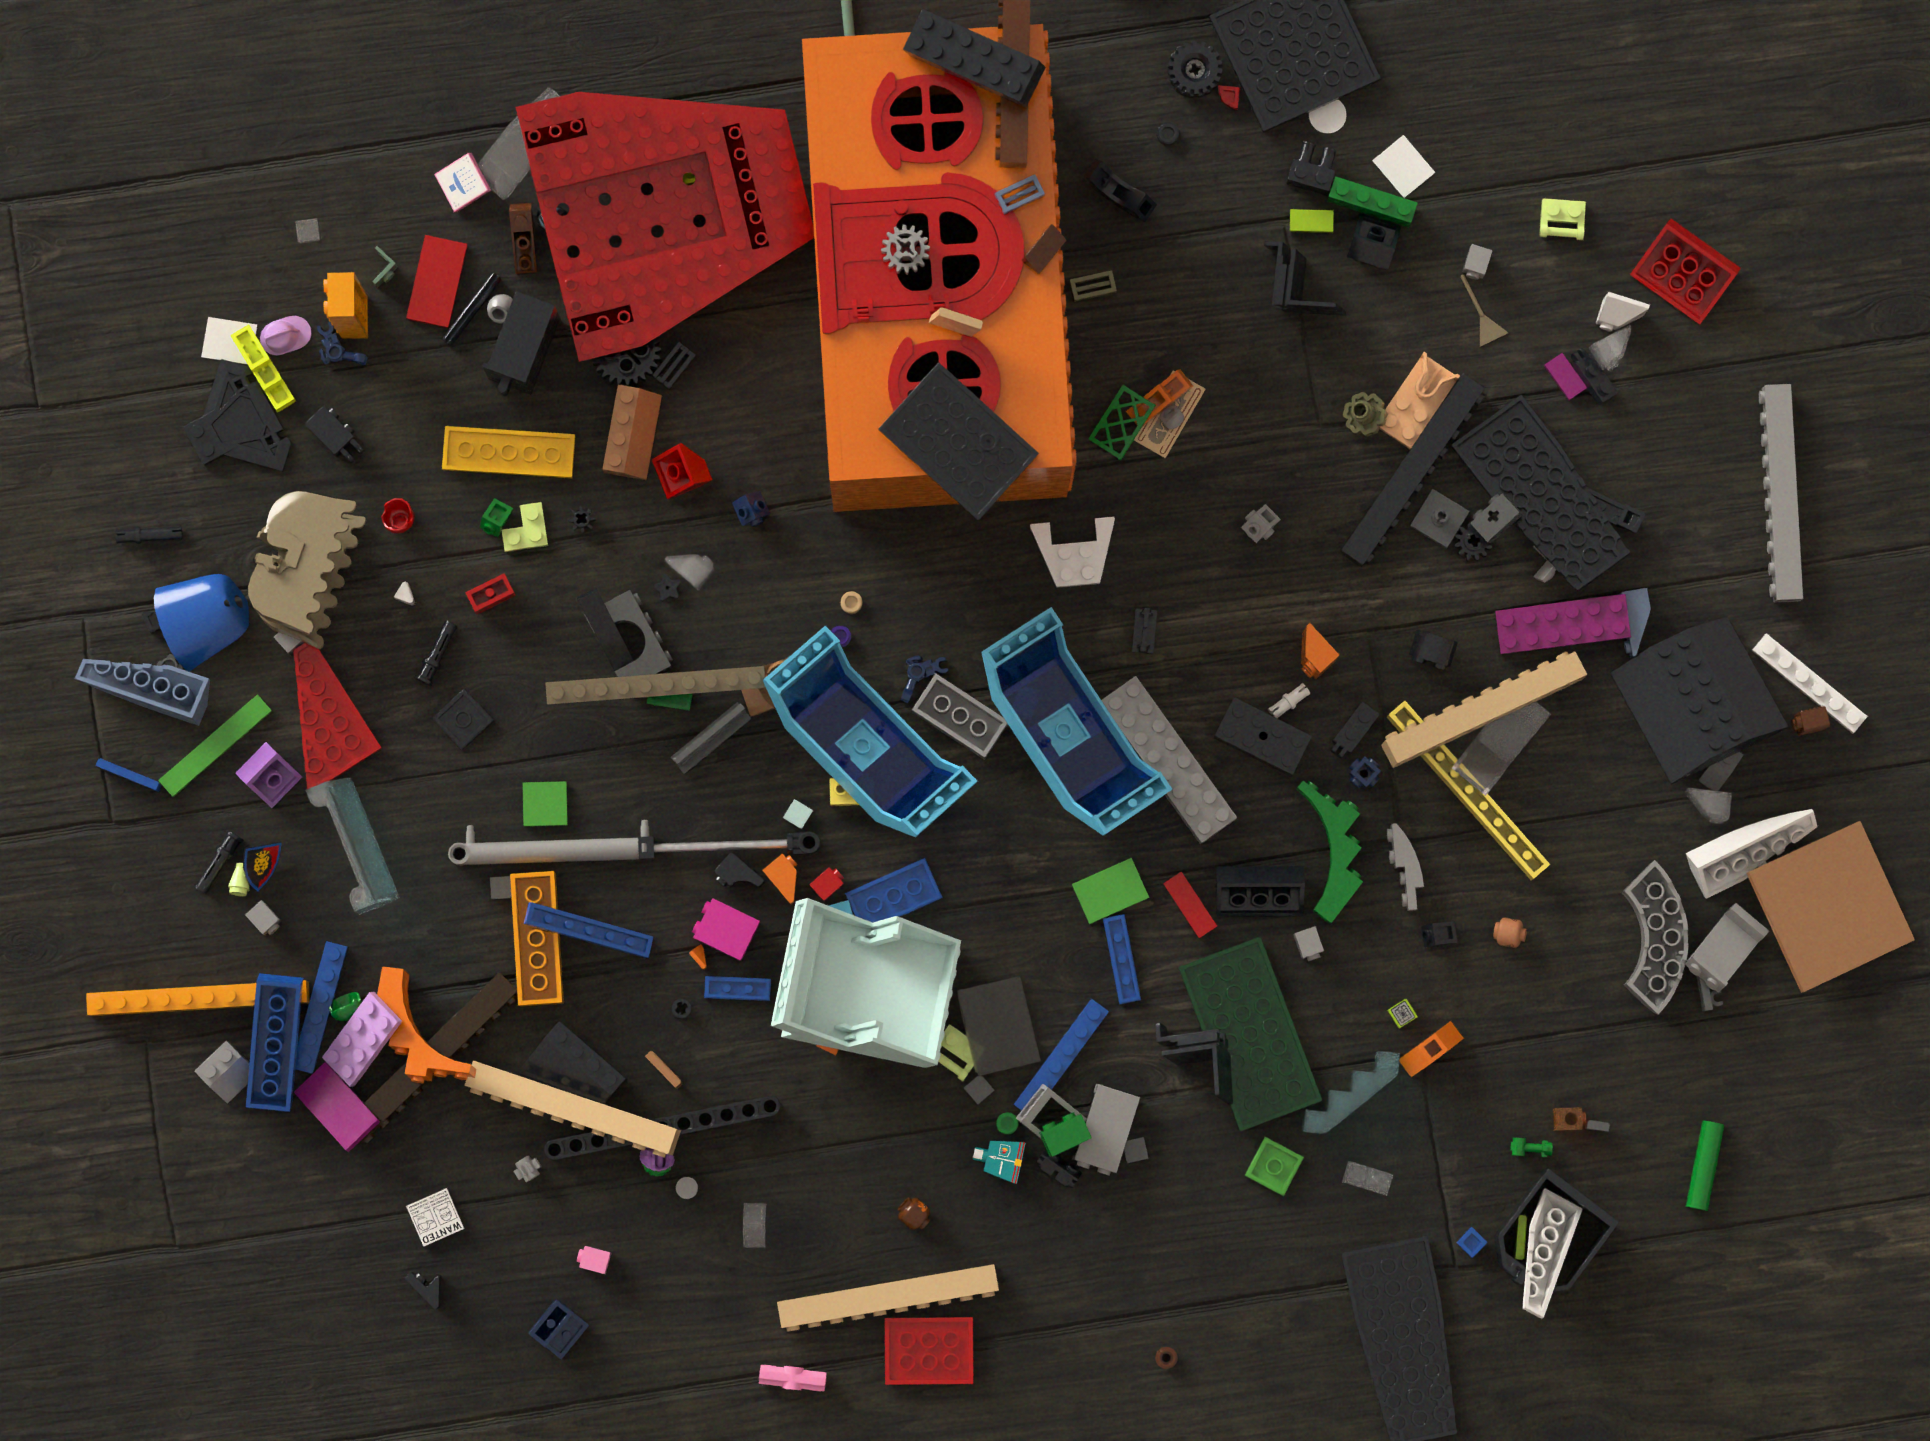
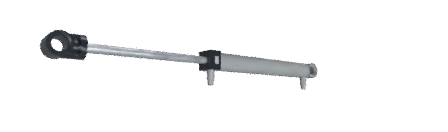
M642 820L641 837L475 843L474 826L468 825L466 843H454L449 848L448 856L454 864L463 866L604 860H655V852L787 848L788 855H811L819 850L820 840L817 834L808 831L787 833V839L655 844L654 836L649 834L648 820ZM808 837L815 840V846L811 849L803 846L804 839ZM460 848L464 849L466 852L465 857L462 860H456L454 857L455 851Z

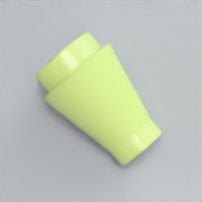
M236 863V868L228 885L229 893L235 896H247V891H250L249 883L244 874L243 863Z

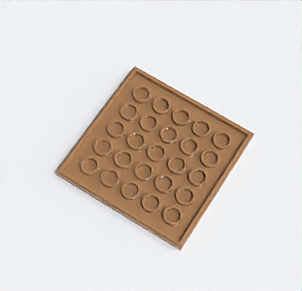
M1861 821L1746 873L1801 993L1915 940Z

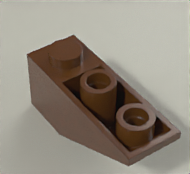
M532 203L510 204L509 216L515 274L537 272Z

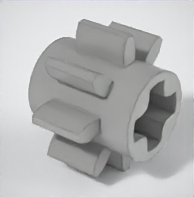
M528 1155L515 1163L518 1169L514 1170V1173L518 1180L523 1178L525 1182H528L540 1175L537 1169L541 1168V1165L537 1158L531 1160Z

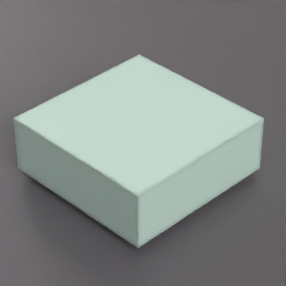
M794 799L783 818L802 829L813 810Z

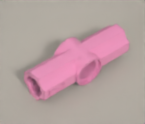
M761 1365L759 1384L782 1386V1388L792 1390L808 1389L821 1392L825 1391L827 1373L791 1366Z

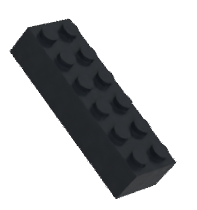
M922 9L903 48L913 58L1025 108L1046 68L1039 60Z

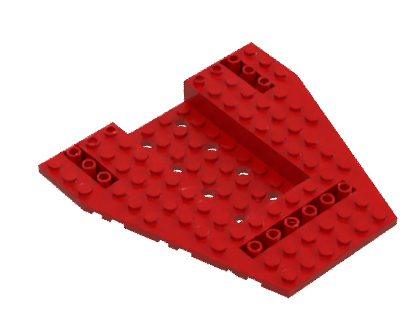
M576 92L516 107L525 150L579 362L642 347L814 238V226L786 112L783 109ZM692 173L695 176V182L692 185H686L683 182L684 174ZM644 183L651 184L653 186V193L644 195L641 192V186ZM602 193H607L611 197V203L607 206L601 205L599 202V196ZM561 203H565L569 207V213L565 216L559 215L556 210L557 206ZM696 215H702L705 218L706 223L703 227H696L694 225L693 219ZM655 225H660L664 230L663 235L659 238L654 237L651 233V229ZM613 235L619 236L622 240V244L617 248L609 244V239ZM572 245L577 246L580 250L578 257H569L567 254L568 247Z

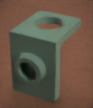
M376 246L375 250L389 263L372 281L378 288L383 282L387 283L392 279L397 265Z

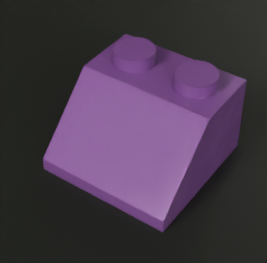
M267 742L236 772L238 777L271 808L302 778Z

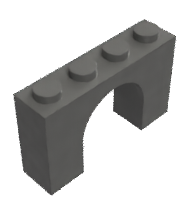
M628 590L605 603L615 625L620 623L633 624L640 628L645 636L643 653L635 661L616 670L615 673L618 677L662 674L672 668L670 663L673 662V659L668 650H662L660 643L663 641L658 631L653 632L649 626L653 622L647 612L642 613L639 607L642 605V602L637 593L632 594Z

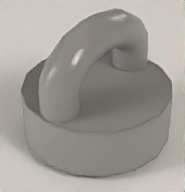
M1170 406L1162 412L1160 419L1168 429H1175L1183 422L1184 415L1177 406Z

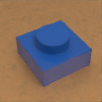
M1470 1227L1456 1243L1473 1258L1485 1246L1487 1241L1474 1228Z

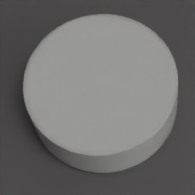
M683 1177L676 1184V1192L681 1198H693L698 1192V1184L691 1177Z

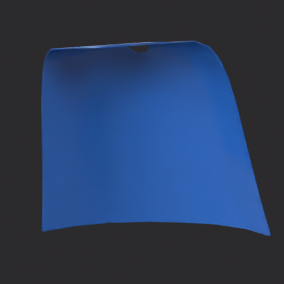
M207 575L155 589L154 605L159 626L171 653L188 672L237 640L249 626L247 599L231 578L226 575ZM236 595L239 596L243 602L242 608L238 607L235 602ZM225 600L229 601V607L225 606Z

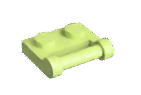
M1542 199L1540 237H1547L1549 235L1576 237V240H1583L1586 202ZM1548 222L1577 224V229L1548 227Z
M949 1024L944 1031L945 1035L941 1047L946 1048L966 1062L967 1065L963 1069L942 1053L938 1062L958 1075V1079L964 1081L985 1049Z

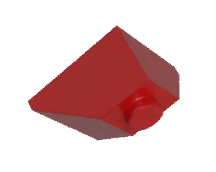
M682 443L652 459L667 499L699 488L712 480L705 460Z

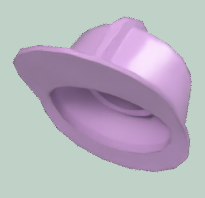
M285 317L266 325L261 332L260 342L264 350L269 354L283 355L304 347L310 340L311 327L302 317Z

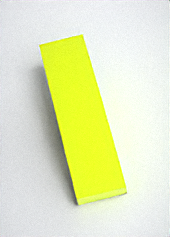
M248 324L230 335L276 411L280 412L296 402L250 325Z

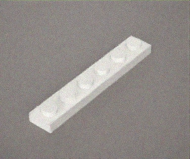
M1767 633L1752 649L1753 653L1819 707L1825 706L1827 713L1852 734L1868 717Z

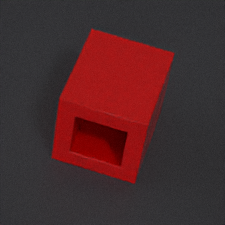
M827 868L809 885L825 902L844 885L841 881L844 877L836 868L833 871Z

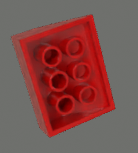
M1670 218L1630 275L1695 322L1701 324L1741 268Z

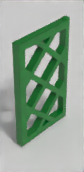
M1123 384L1090 435L1089 440L1117 457L1118 460H1121L1156 404ZM1126 391L1131 395L1132 402L1120 404L1119 398ZM1144 403L1149 406V409L1144 416L1139 417L1136 404ZM1133 405L1136 418L1123 420L1121 408ZM1113 409H1117L1120 421L1108 423L1107 417ZM1136 421L1137 428L1132 435L1127 436L1124 423ZM1121 424L1123 437L1111 439L1109 427ZM1101 428L1106 429L1108 438L1106 441H1100L1095 438ZM1124 440L1125 446L1121 453H1118L1113 449L1112 442Z

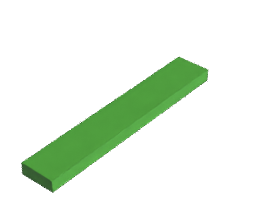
M257 694L158 781L174 797L267 717L272 710Z

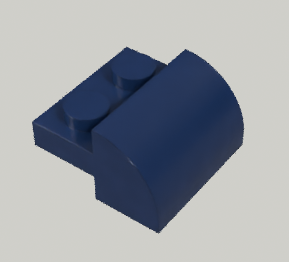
M555 1299L528 1334L562 1359L589 1324L561 1301Z

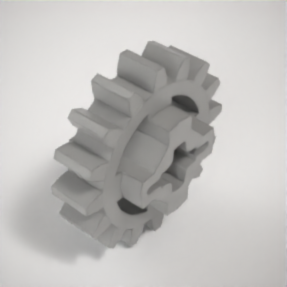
M903 225L900 231L897 227H894V234L887 232L889 240L882 241V244L886 247L881 249V253L887 254L883 257V261H890L889 269L895 266L897 267L896 272L898 274L901 269H904L905 274L908 275L909 269L916 273L917 265L925 266L922 259H929V255L925 252L930 251V246L924 245L928 242V238H921L922 230L916 233L915 226L907 230L906 225ZM901 236H910L909 238H900ZM917 243H919L921 247L920 255H918V253L915 251ZM892 244L893 247H895L897 250L894 256H892L890 252ZM902 246L904 248L909 246L910 252L905 251L902 253ZM902 261H911V263H907V264H904V263H901V262H902Z

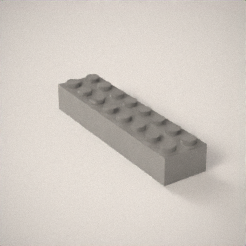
M1136 676L1101 700L1138 757L1156 771H1161L1173 789L1165 794V796L1200 845L1237 819L1234 812Z

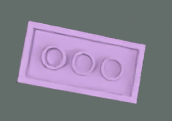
M369 992L322 1058L349 1087H354L396 1031L402 1020L375 992Z

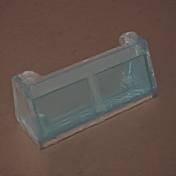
M352 778L327 781L307 789L308 798L314 806H327L359 886L351 891L349 897L354 912L361 915L400 899Z

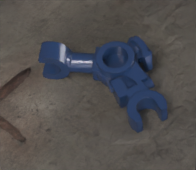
M328 322L330 328L327 332H323L320 325L317 326L318 332L325 338L321 341L326 348V353L323 349H320L319 354L326 365L330 361L339 362L345 359L366 366L368 357L362 353L346 351L341 346L336 333L333 334L335 329L331 322Z
M921 656L907 659L909 680L900 700L909 703L916 683H919L923 678L934 676L935 672L946 674L948 668H939V663L945 662L946 657H939L933 663L931 659L923 663L917 662L923 660Z

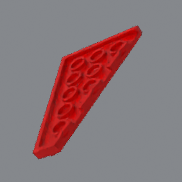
M304 643L294 649L293 652L307 791L311 794L378 752L382 747L321 651Z

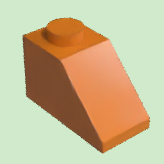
M782 853L762 871L792 905L795 900L797 870L794 867L797 863L790 855L785 857Z

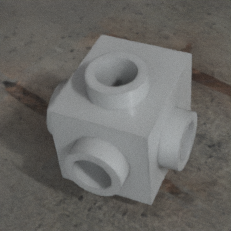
M1265 504L1257 512L1252 510L1245 517L1247 522L1241 528L1257 543L1262 538L1267 540L1275 532L1272 528L1281 519Z

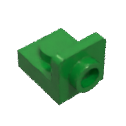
M494 498L482 516L480 528L489 535L499 537L504 524L513 512V508Z

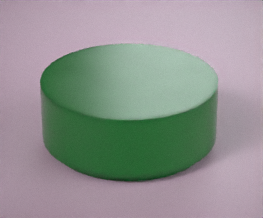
M1006 1112L998 1117L996 1125L1001 1133L1012 1134L1018 1128V1120L1014 1114Z

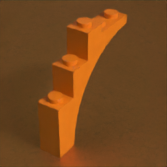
M382 967L377 995L402 1020L390 1037L389 1046L395 1050L396 1054L408 1055L405 1075L415 1083H424V1080L432 1081L433 1075L444 1078L447 1075H455L454 1078L460 1080H467L468 1077L475 1078L477 1069L471 1064L454 1061L439 1054L421 1036L409 1008V974L404 969Z

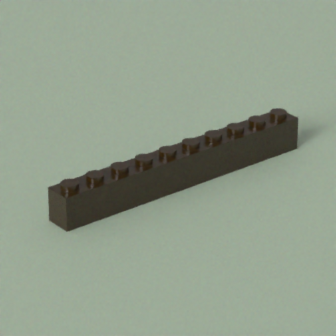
M499 972L427 1043L439 1054L455 1060L453 1056L458 1051L461 1053L470 1046L469 1040L474 1035L478 1038L487 1029L485 1025L490 1020L494 1022L502 1015L500 1010L505 1005L510 1007L518 999L516 996L517 989ZM407 1062L364 1103L378 1118L380 1123L358 1143L359 1145L370 1143L375 1138L373 1133L379 1127L383 1130L392 1121L390 1117L395 1112L399 1114L407 1107L405 1102L410 1097L415 1099L423 1091L421 1087L427 1081L424 1080V1083L412 1082L405 1075ZM433 1075V1076H432V1081H428V1082H429V1083L433 1082V1081L437 1078V1076H434V1075Z

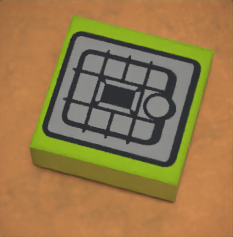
M1407 999L1387 1010L1398 1028L1403 1027L1418 1017Z

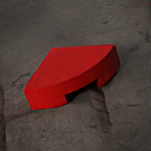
M1218 85V94L1222 102L1229 108L1238 110L1240 87Z

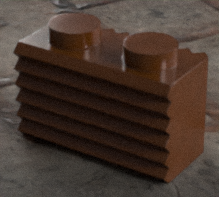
M1825 706L1800 711L1794 715V719H1791L1793 731H1797L1798 736L1822 731L1830 727Z

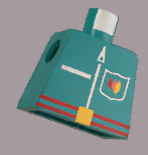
M990 1141L988 1149L975 1147L973 1160L985 1162L984 1172L1017 1184L1026 1143Z

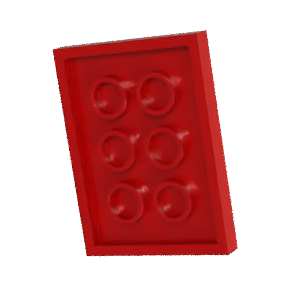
M973 1317L885 1318V1385L973 1384Z

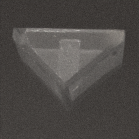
M744 1203L743 1247L766 1248V1203Z

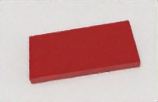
M425 235L406 316L407 320L449 328L468 244Z

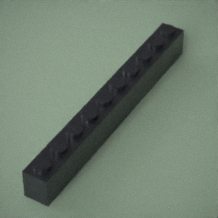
M1465 374L1461 376L1340 553L1360 567L1364 563L1369 565L1375 556L1372 552L1376 546L1381 547L1387 539V536L1384 535L1388 528L1393 530L1400 520L1396 516L1401 510L1404 512L1407 510L1412 502L1409 500L1412 493L1418 494L1424 485L1421 482L1425 475L1429 477L1436 466L1433 463L1436 458L1442 459L1448 450L1445 445L1449 440H1455L1460 433V430L1457 428L1461 422L1466 424L1473 414L1470 412L1474 404L1478 406L1485 395L1482 394L1485 389Z

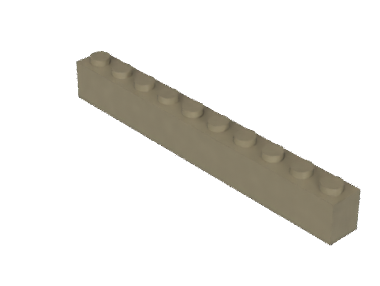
M764 666L545 683L547 704L766 688L763 682L765 678Z

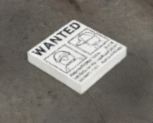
M447 1188L406 1206L423 1246L465 1229Z

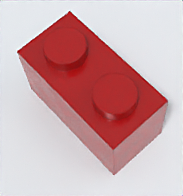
M505 573L465 592L477 615L516 596Z

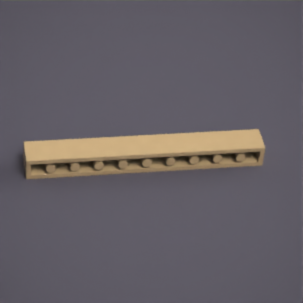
M1564 652L1558 655L1556 661L1552 663L1545 661L1537 666L1538 669L1531 672L1528 669L1518 675L1519 678L1513 681L1511 678L1499 683L1500 687L1494 690L1492 687L1480 692L1481 696L1477 698L1470 696L1462 700V705L1457 707L1454 705L1448 706L1442 710V714L1438 716L1435 713L1423 719V723L1417 725L1414 722L1404 728L1405 731L1399 734L1397 731L1390 733L1385 737L1386 740L1381 746L1392 767L1395 768L1583 680L1587 673L1576 652L1571 654Z
M476 1061L472 1063V1066L477 1069L475 1078L468 1077L465 1086L471 1088V1093L482 1096L483 1092L491 1094L490 1099L502 1103L503 1099L511 1101L510 1106L522 1110L524 1106L532 1108L531 1113L542 1117L544 1113L552 1115L551 1120L563 1123L565 1119L572 1122V1127L584 1130L586 1126L592 1128L591 1133L602 1137H604L605 1133L613 1135L612 1140L624 1144L625 1140L633 1142L632 1147L645 1151V1148L648 1147L654 1149L652 1154L664 1158L666 1154L673 1156L681 1130Z
M993 1264L777 1302L781 1328L786 1327L787 1331L799 1330V1325L808 1324V1328L822 1326L821 1321L830 1320V1324L843 1322V1317L851 1316L852 1320L865 1318L864 1314L873 1312V1316L886 1315V1310L895 1309V1313L908 1311V1306L916 1305L917 1309L930 1307L929 1303L938 1301L939 1305L952 1303L951 1299L960 1297L961 1302L972 1300L973 1295L982 1294V1298L995 1296L994 1291H999L995 1265Z

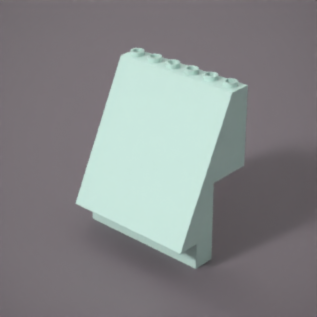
M809 898L796 901L771 1026L782 1030L781 1037L923 1068L935 1066L938 1064L941 1056L940 1048L945 1035V1022L949 1015L948 1007L953 994L952 986L957 973L956 965L961 952V940L898 916L872 923Z

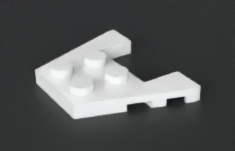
M1114 517L1095 518L1097 541L1052 545L1050 522L1030 524V529L1044 557L1056 588L1100 584L1115 521Z

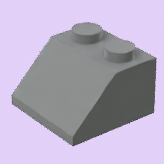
M225 1041L195 1072L226 1103H229L248 1085L250 1062L230 1041Z

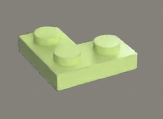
M542 502L520 505L523 527L502 530L505 552L548 546Z

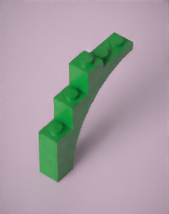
M1302 781L1296 790L1310 802L1318 813L1326 830L1330 847L1328 880L1322 897L1313 912L1328 924H1331L1363 883L1358 872L1352 868L1350 871L1346 869L1362 848L1358 845L1360 843L1359 840L1352 835L1348 837L1345 835L1360 815L1357 812L1359 808L1349 800L1347 803L1342 801L1337 807L1334 805L1336 801L1327 794L1322 796L1317 792L1319 788L1312 782L1308 781L1305 783Z

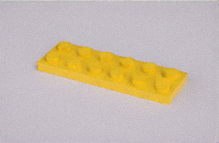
M445 426L442 470L572 478L575 434Z

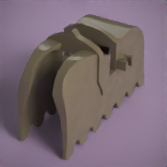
M295 491L285 494L273 504L268 515L267 525L258 532L257 539L278 550V556H269L262 553L256 554L254 561L257 565L248 585V596L254 609L264 623L272 630L298 639L317 649L323 648L324 640L322 636L317 634V631L320 628H327L331 624L329 616L324 614V610L334 608L338 604V600L331 594V590L341 588L345 584V580L338 574V570L350 567L352 560L349 556L345 555V550L353 549L358 545L357 537L352 535L351 532L353 529H361L366 523L365 517L344 514L354 512L357 506L355 501Z

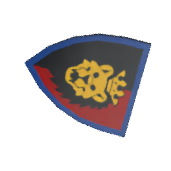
M282 842L244 847V874L248 883L257 892L272 876L278 864Z

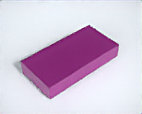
M1563 353L1544 365L1568 401L1587 389Z

